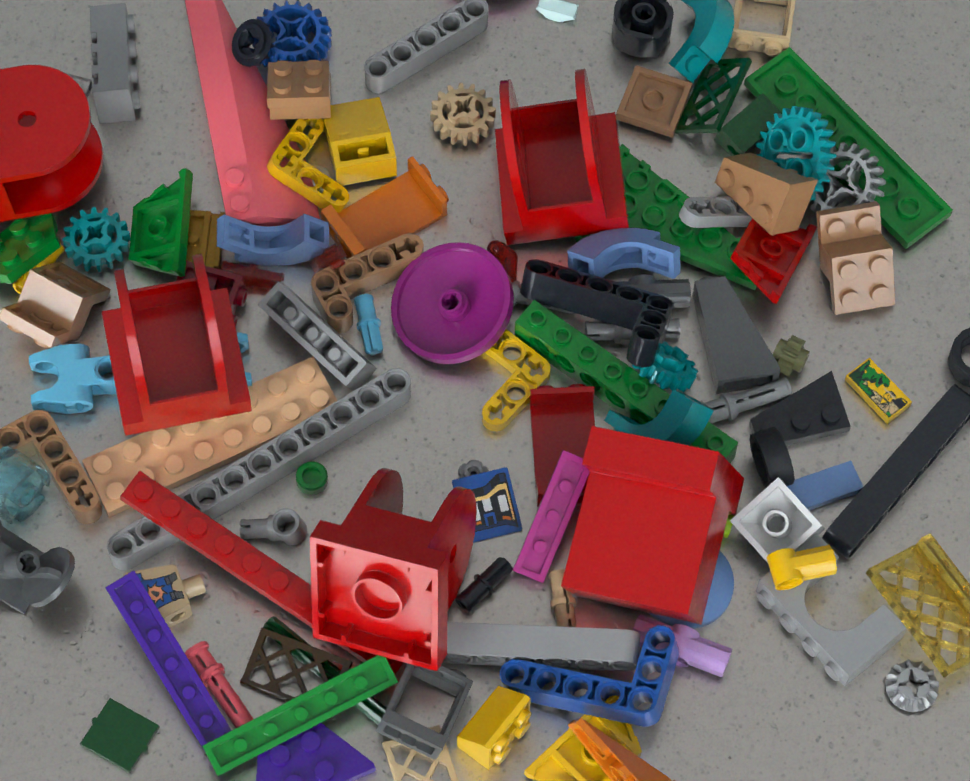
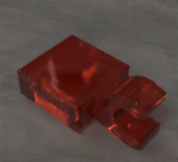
M333 244L323 249V253L313 258L309 263L314 273L329 266L334 271L345 265L343 258L346 256V253L341 244L338 246Z

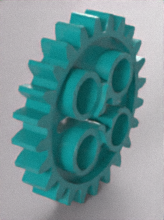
M792 106L791 109L783 108L782 114H774L775 122H766L769 131L760 132L764 141L763 143H756V146L761 149V153L757 155L776 162L777 166L798 171L797 174L806 178L813 177L818 179L810 199L816 200L815 192L823 193L824 191L821 184L822 181L830 182L826 174L827 170H834V167L829 164L830 159L836 158V154L830 153V149L836 145V142L829 141L833 130L825 129L828 125V120L821 119L822 114L813 112L811 108ZM779 154L813 155L811 159L777 158Z

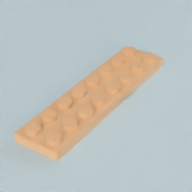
M314 356L252 383V386H248L252 407L250 412L143 432L83 459V466L98 493L108 517L110 518L132 508L120 500V495L139 471L168 490H172L244 457L336 402L337 399Z

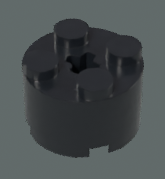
M617 0L614 7L612 36L615 47L619 51L635 57L655 58L659 56L660 52L670 41L674 15L672 5L670 6L666 0Z

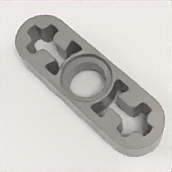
M690 197L685 200L679 212L681 221L693 228L748 227L752 220V217L731 197ZM715 209L724 212L726 215L719 213Z

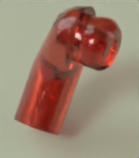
M498 240L491 241L487 246V251L494 255L503 265L511 282L517 281V253L503 242Z

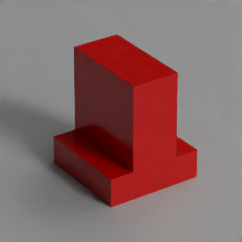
M591 426L582 465L590 472L561 587L580 598L702 625L728 515L736 516L744 477L719 451Z

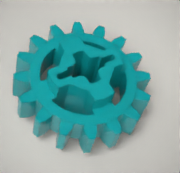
M92 207L91 214H86L85 211L81 210V218L71 217L72 227H64L66 237L62 238L64 248H66L67 258H72L76 267L83 263L87 272L92 266H96L98 272L102 271L103 265L113 269L112 261L122 262L124 260L122 252H129L130 232L127 231L126 221H121L120 215L117 212L110 216L109 210L106 207L102 213H97L96 207ZM114 232L117 234V239L115 243L112 241V239L114 238ZM78 236L81 237V240L79 241V243H80V246H79V247L77 246V238H78Z
M666 341L662 343L652 366L638 367L632 365L633 368L641 370L639 375L646 377L649 383H657L661 389H670L671 391L679 389L685 392L687 388L690 389L698 373V370L694 368L695 362L687 360L689 355L677 346H669Z

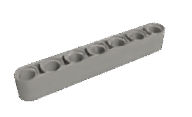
M447 622V655L442 663L502 666L509 660L519 659L566 669L636 670L641 635L636 631L627 629Z

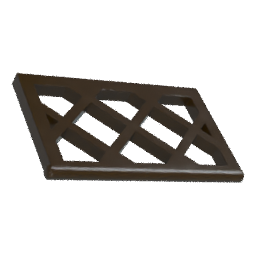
M261 628L240 683L288 702L296 697L281 692L278 684L295 677L302 694L307 692V689L301 677L302 673L317 666L325 683L329 681L323 663L331 660L343 665L340 672L342 674L351 669L353 662ZM269 637L280 641L283 649L266 656L263 645L266 638ZM299 648L312 653L315 661L298 668L291 652ZM286 654L292 672L276 679L269 662ZM264 665L271 681L265 685L250 680L254 669Z

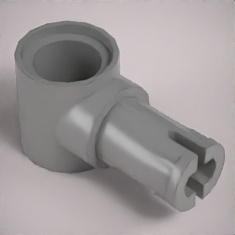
M289 508L280 509L274 515H269L266 519L240 520V526L243 527L240 528V537L243 540L269 538L270 541L282 540L287 545H297L307 535V525L294 510ZM295 522V526L291 531L283 532L287 523Z

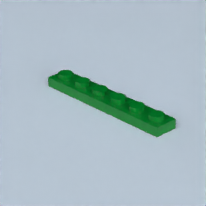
M377 655L202 747L217 776L387 689L398 683V680L386 657Z

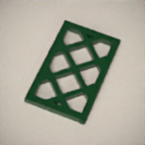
M720 59L718 63L710 60L701 72L681 115L675 133H719L752 63L751 59ZM736 67H740L738 73L731 78L728 72ZM711 68H720L719 71L707 78ZM724 76L727 81L712 91L710 85ZM730 88L726 99L719 103L716 97ZM706 89L708 95L695 103L700 92ZM713 101L715 107L701 116L698 110ZM695 114L697 119L689 125H685L688 117ZM718 114L714 124H705L706 121Z

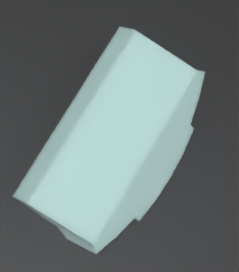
M540 0L536 9L550 20L565 22L576 19L579 4L565 0Z

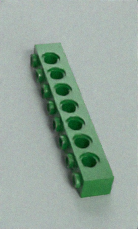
M534 300L515 321L514 335L578 384L594 386V395L622 415L630 417L642 425L657 417L670 396L669 393L656 384L649 383L646 377H641L636 370ZM708 421L701 434L689 446L719 451L731 463L735 458L738 442Z

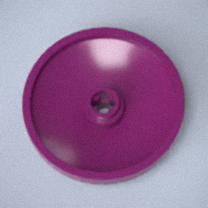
M462 242L438 245L423 252L400 275L391 301V316L394 328L403 343L412 352L427 361L439 364H456L469 361L490 349L506 330L514 306L512 282L503 265L494 255L482 247Z

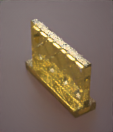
M931 533L922 537L917 544L867 570L866 574L944 678L970 665V648L964 647L965 635L970 637V584ZM912 557L920 568V572L905 568V560ZM888 571L897 574L896 585L886 582L880 575V572ZM903 577L919 581L918 592L902 587ZM925 583L933 585L940 594V598L924 594ZM901 596L917 600L916 611L905 608L901 603ZM923 602L939 607L938 618L922 613ZM945 609L955 614L960 621L959 624L944 620ZM921 622L936 626V637L925 635L921 629ZM943 629L958 633L957 644L942 640ZM941 648L955 652L956 662L949 666L940 655Z

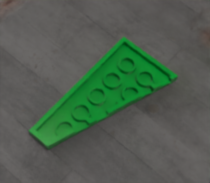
M621 144L620 151L629 228L660 232V241L680 247L681 261L718 276H726L728 280L756 290L757 286L730 259L741 238H736L724 227L693 228L683 223L679 217V212L685 200L690 197L669 180L659 177L651 170L649 164L644 160L639 161L630 153V149Z

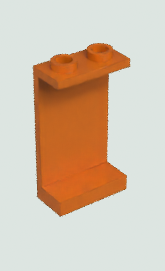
M412 156L408 158V171L339 213L330 204L320 210L321 220L329 223L330 237L348 259L403 234H417L447 216V202L449 198L441 186L437 187L433 183L428 168L424 164L419 165Z

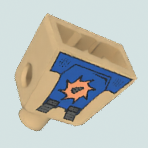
M174 564L135 571L169 628L193 615L189 598L206 593L200 574L181 580L177 566Z

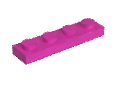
M562 450L513 567L514 572L538 582H544L590 472L582 465L583 458Z

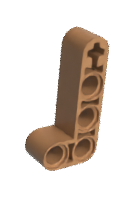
M403 234L316 272L311 280L312 297L322 318L339 334L350 330L353 325V306L350 299L399 279L405 268L424 252L422 239L416 234ZM381 262L389 264L386 267L376 266V264ZM354 274L361 276L358 279L347 278L348 276ZM322 287L332 288L330 291L326 292L319 290ZM338 311L346 313L340 317L332 315Z
M44 410L32 411L0 429V455L5 462L18 464L37 454L75 519L82 524H92L100 519L102 506L98 493L48 412ZM40 426L47 427V429L44 432H34L35 429ZM12 441L19 442L13 448H6V445ZM52 452H63L59 457H49ZM67 477H78L73 483L64 482ZM83 495L89 507L85 508L80 503L79 497Z

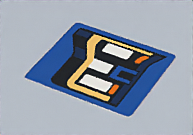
M507 467L452 480L453 489L458 486L468 488L475 495L477 515L473 542L522 531L523 528Z

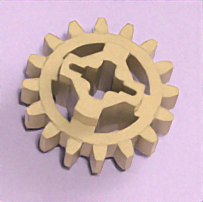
M459 83L458 89L454 90L451 85H448L447 94L441 91L437 93L438 100H432L430 120L433 122L434 132L440 131V138L442 140L449 136L451 137L452 145H455L457 140H462L463 146H467L469 139H472L477 144L479 143V135L486 138L489 136V128H494L496 108L493 107L492 97L485 98L486 90L482 89L476 92L475 84H471L469 89H464L463 83ZM479 109H481L483 113L482 118L479 117ZM444 110L447 112V120L443 116Z

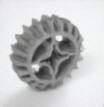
M841 142L838 150L835 146L830 149V153L836 154V158L830 159L829 164L835 166L843 161H852L851 164H846L840 171L827 170L826 174L830 179V189L827 193L829 197L826 200L824 192H815L816 200H810L809 202H813L810 206L813 212L836 208L838 203H843L846 198L852 196L858 198V200L851 205L874 202L876 196H885V193L878 189V186L886 184L885 179L878 177L884 172V168L876 166L879 159L876 156L869 157L870 150L867 148L860 150L859 145L855 143L848 148L845 142ZM862 168L864 169L866 176V185L864 191L859 187L858 184L859 178L862 174L860 172ZM835 177L849 182V186L854 191L841 187L840 182L835 180Z

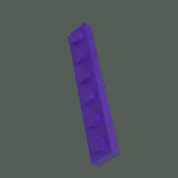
M131 571L105 587L201 747L232 731L135 571Z

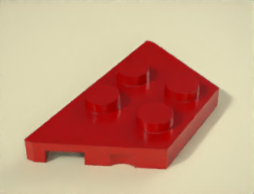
M752 218L730 259L771 302L777 304L816 232L817 226L808 224L806 229L798 228L795 231L770 235Z

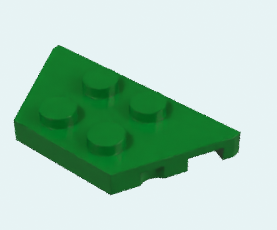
M183 168L178 172L180 178L167 187L165 184H162L149 197L142 199L133 206L128 260L135 265L180 277L185 276L193 173L187 168Z
M53 213L15 220L7 229L0 233V283L12 284L61 247L57 235L58 227Z

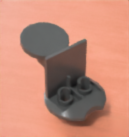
M0 520V600L20 613L25 614L29 605L34 607L45 606L60 595L72 577L75 568V558L72 552L62 547L52 548L43 553L4 528Z

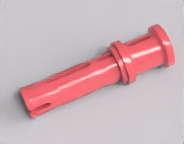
M201 641L190 647L185 652V655L204 686L209 688L235 728L253 720L240 697L225 678V667L222 663L216 662L208 650L209 644L207 641ZM224 694L227 695V697L229 698L233 706L236 708L238 713L235 712V710L233 709L227 698L224 696Z

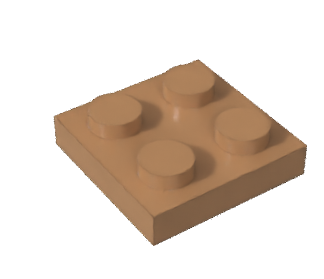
M636 65L617 110L616 119L673 138L693 83Z

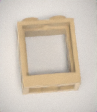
M735 0L733 11L734 29L728 48H734L742 52L754 51L777 56L789 47L796 0H750L786 6L782 35L739 29L743 0Z

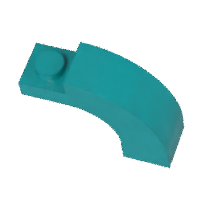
M681 0L695 12V25L688 39L668 64L692 83L710 60L718 63L729 45L734 29V12L728 0Z
M673 389L662 411L657 417L646 424L641 425L630 417L609 410L604 421L613 426L615 431L690 445L701 434L714 410L697 399Z

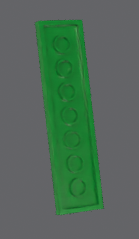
M790 47L745 78L744 86L756 98L763 93L781 112L783 108L791 109L792 106L811 108L813 112L821 113V119L828 120V125L825 129L833 130L829 141L836 142L835 147L837 150L841 142H845L848 148L855 143L859 145L860 150L863 148L870 150L869 157L876 156L879 159L876 166L883 167L884 172L878 177L885 179L886 184L878 186V189L883 191L885 196H876L874 201H877L880 205L881 224L905 249L909 248L951 216L953 209ZM852 161L840 162L833 166L834 170L832 171H840L846 164L850 165ZM862 168L860 171L862 174L859 178L858 184L859 187L864 191L866 185V176L864 169ZM835 177L845 188L854 191L849 186V182Z

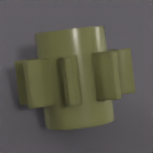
M794 335L788 341L782 338L779 340L773 356L779 364L781 373L789 376L793 370L799 373L802 371L810 354V351L804 349L805 340Z

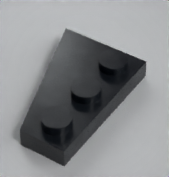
M832 371L751 418L749 422L752 433L776 427L782 435L786 446L849 432L851 427Z

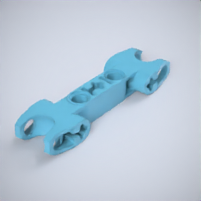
M236 332L240 352L243 353L249 349L248 334ZM58 345L29 356L31 371L55 374L58 377V381L53 387L37 391L31 395L33 410H44L46 412L62 414L83 413L93 408V396L117 394L114 376L111 378L103 377L104 374L113 372L110 355L91 358L90 348L87 345ZM245 372L247 385L252 386L251 373Z

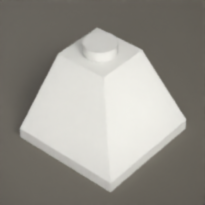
M779 477L730 520L766 562V557L770 553L784 548L796 550L816 533L819 535L825 530L823 525Z

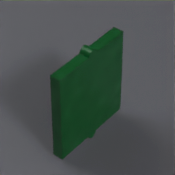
M109 698L98 717L92 718V726L82 739L80 745L126 772L131 773L142 754L148 753V745L160 726Z

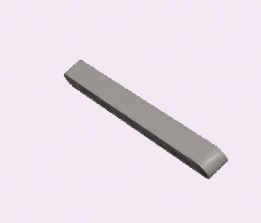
M400 368L386 371L178 496L213 520L298 470L302 464L316 459L407 404L411 398V378L409 374ZM393 385H402L404 387L399 391L390 389ZM368 400H373L377 402V404L372 407H367L363 405V403ZM347 416L350 418V420L346 423H340L336 421L339 417ZM320 432L324 434V436L319 439H312L309 437L312 433ZM288 448L297 450L293 455H284L282 453ZM259 465H268L270 467L264 472L255 470ZM233 481L242 482V485L238 488L227 486ZM211 497L215 499L209 505L200 504L203 498ZM143 516L113 534L107 542V549L112 564L117 569L130 570L180 539ZM156 530L159 532L154 538L144 537L148 531ZM122 547L131 548V551L126 555L116 554Z

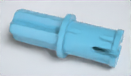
M362 294L354 298L359 321L356 326L357 330L361 331L365 353L375 356L383 351L379 330L381 320L376 316L373 296Z

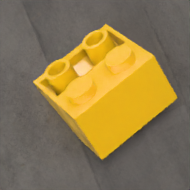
M497 686L458 734L457 747L487 770L494 763L501 764L510 752L509 744L515 737L521 739L531 725L529 722L532 714L530 711L531 698L526 694Z

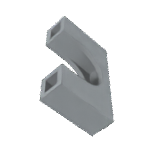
M816 533L796 549L795 552L828 544ZM834 552L837 563L839 556ZM769 571L758 582L756 589L758 600L765 608L772 609L780 617L781 625L789 633L794 632L802 640L801 643L805 651L812 657L817 656L825 665L824 669L833 680H839L844 686L848 685L904 636L907 627L885 604L852 629L843 631L827 629L819 625L810 616L805 605V594L823 577L806 580L801 585L792 589L776 590L771 572Z

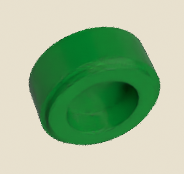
M310 461L298 468L296 483L300 491L307 495H317L326 489L328 473L321 463Z

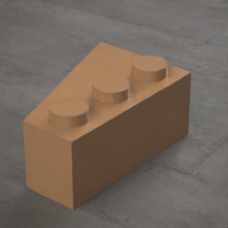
M753 153L724 157L715 183L770 235L798 230L818 179L813 177L806 178L797 174L798 171L777 166L776 162Z

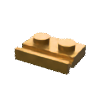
M190 210L187 261L192 262V255L202 253L205 266L220 269L222 248L217 247V219L224 215L225 212L213 214L211 211Z

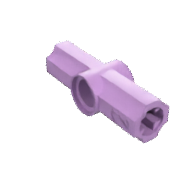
M639 614L633 631L641 635L640 647L643 646L645 636L652 627L657 625L667 626L673 631L679 647V657L676 666L688 667L690 665L719 677L723 676L732 653L731 648L700 637L696 630L686 625L674 624L670 626ZM659 643L655 648L664 649L669 643Z

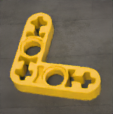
M322 118L298 119L271 156L267 164L268 172L275 179L319 208L324 209L331 204L336 212L339 213L349 201L347 189L304 161L322 134L324 122ZM309 125L312 129L306 135L303 131ZM294 141L299 143L302 146L303 150H294L290 146L289 142ZM284 157L289 159L285 167L279 165ZM301 177H308L312 179L315 183V186L310 187L305 185L301 180ZM320 188L324 189L322 193L319 192ZM334 196L337 200L333 201L331 197Z
M507 329L498 341L485 352L512 373L510 378L482 408L483 425L486 429L495 432L505 429L529 404L530 389L546 385L550 379L551 367L549 362ZM497 342H498L500 345H499L498 349L496 350V345H497ZM514 347L521 352V355L515 360H509L504 356L503 352L507 348ZM526 358H528V365L524 363ZM531 368L533 370L541 368L542 376L540 374L531 376ZM519 387L525 392V396L520 400H513L508 396L507 392L511 388ZM503 401L506 406L502 410L501 419L496 417L491 420L490 412L496 414L502 408Z

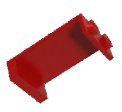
M572 384L568 387L554 388L551 385H543L536 389H530V415L537 507L540 505L562 450L584 458L591 426H595L594 386ZM588 477L576 505L582 504Z

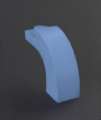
M224 214L217 219V247L235 253L236 261L261 266L298 264L317 258L329 251V223L303 214L290 223L267 227L253 225Z
M640 228L605 230L583 238L567 250L568 268L601 278L615 270L624 268L645 269L675 279L680 274V247L660 241V232Z

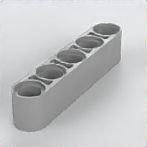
M463 0L369 57L364 64L365 85L367 89L376 94L384 93L483 33L488 27L487 1ZM405 58V59H407V60H405V61H400V60H398V59ZM381 73V74H383V75L376 76V75H373V74Z

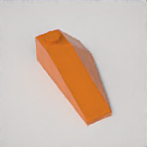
M578 718L568 724L569 728L611 781H672L668 776L584 719Z

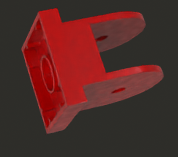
M22 65L0 69V222L64 210L80 201L91 191L100 176L103 166L102 142L96 128L91 123V111L86 95L72 77L52 67Z
M585 68L575 70L577 99L518 107L511 79L500 81L499 94L502 128L495 129L503 231L507 246L595 234L611 229L629 228L616 114L612 112L595 115Z
M202 253L192 255L195 278L128 290L124 268L114 270L121 308L101 312L125 436L252 411L227 288L210 291Z
M381 468L369 480L341 525L320 520L310 535L313 638L438 671L447 655L448 610L460 589L472 551L477 515L475 495L471 489L460 486L455 487L447 495L431 522L403 515L402 478L396 470Z

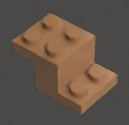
M283 60L268 62L267 107L270 109V120L331 118V73L329 72V61L289 62Z
M877 201L816 211L820 269L830 281L833 313L839 315L895 305L893 250L881 234L880 205Z
M55 262L29 271L18 302L3 307L0 312V320L8 324L7 327L10 330L20 334L25 333L34 338V342L37 345L51 348L80 338L92 305L106 301L111 289L61 262Z

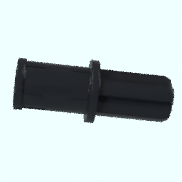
M499 557L480 575L475 574L474 581L456 596V603L465 612L470 613L487 595H492L494 593L493 589L512 572L513 567L509 561Z

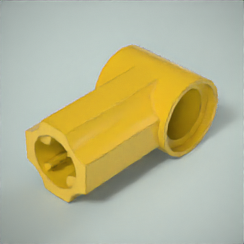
M830 545L796 552L795 549L784 548L776 550L766 557L776 590L792 589L801 585L806 580L834 575L837 572L836 557Z

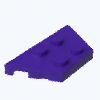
M319 723L258 755L256 781H355L375 772L376 768L374 763L324 724Z

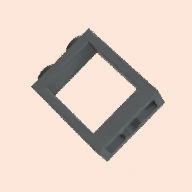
M407 663L377 726L376 732L436 760L444 748L473 681L457 669H448L440 666L438 671ZM411 675L456 696L439 733L394 712Z

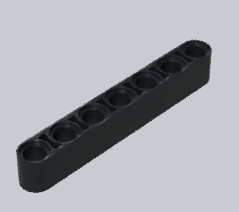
M956 384L951 386L829 526L822 537L828 545L847 559L858 550L970 420V394Z

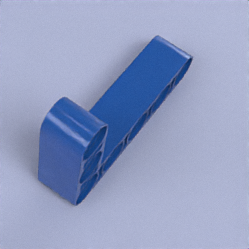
M664 625L652 627L645 636L632 683L519 659L509 660L502 665L500 679L505 688L526 694L531 698V703L642 727H650L655 725L662 716L679 657V647L675 635L669 627ZM659 643H669L664 649L655 648ZM650 673H661L656 679H646ZM524 676L520 682L511 683L513 678ZM549 682L556 683L553 688L542 690L545 684ZM580 689L587 690L583 696H573ZM619 696L615 703H605L609 697ZM642 703H652L651 707L647 710L637 709Z

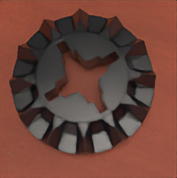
M249 19L237 28L232 40V51L235 59L240 64L247 67L261 66L264 59H269V50L274 48V45L271 43L274 34L270 31L269 24L259 19ZM254 38L259 39V42L255 44V49L250 48V45L254 43Z

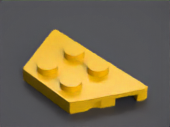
M611 696L605 703H615L619 696ZM586 714L581 717L638 757L641 756L642 750L637 736L633 732L632 724ZM570 728L524 770V775L527 778L536 781H611Z

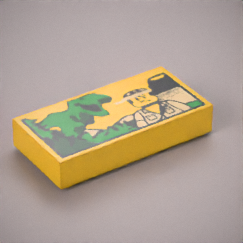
M870 357L845 377V381L886 424H889L912 404V401Z

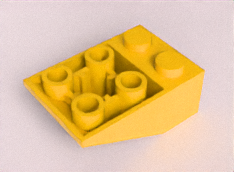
M380 97L331 105V118H323L336 182L343 186L397 176L396 154Z

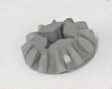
M908 659L905 662L896 664L890 670L886 678L885 687L889 699L898 708L909 712H919L930 707L936 700L939 681H937L934 675V669H929L924 665L923 661L913 662ZM910 674L916 683L923 684L918 686L915 697L912 689L903 685L908 682Z

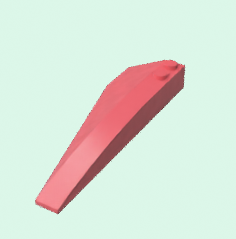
M185 0L225 215L253 225L267 227L290 223L303 214L320 219L318 207L275 179L268 172L267 164L271 156L290 130L285 120H270V109L267 107V86L257 66L247 67L235 59L232 51V40L237 28L223 1ZM289 142L294 150L300 151L296 142ZM284 157L279 165L285 167L289 159ZM301 177L305 185L313 187L312 179Z

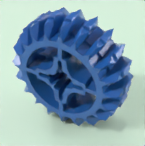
M285 0L284 6H279L274 2L272 11L264 8L263 17L257 16V19L270 25L269 29L272 33L275 32L277 34V37H275L276 41L272 43L274 48H271L268 53L269 59L262 61L264 68L268 67V62L283 60L289 62L321 61V59H327L328 50L332 46V30L326 16L322 17V12L319 8L313 10L310 2L304 7L301 6L299 0L294 5H290ZM312 32L315 38L309 44L307 42L308 34ZM254 38V43L252 44V47L254 49L255 44L259 42V39Z

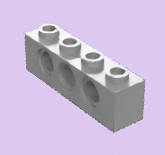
M278 281L258 303V306L338 380L353 391L361 387L377 369L297 294Z

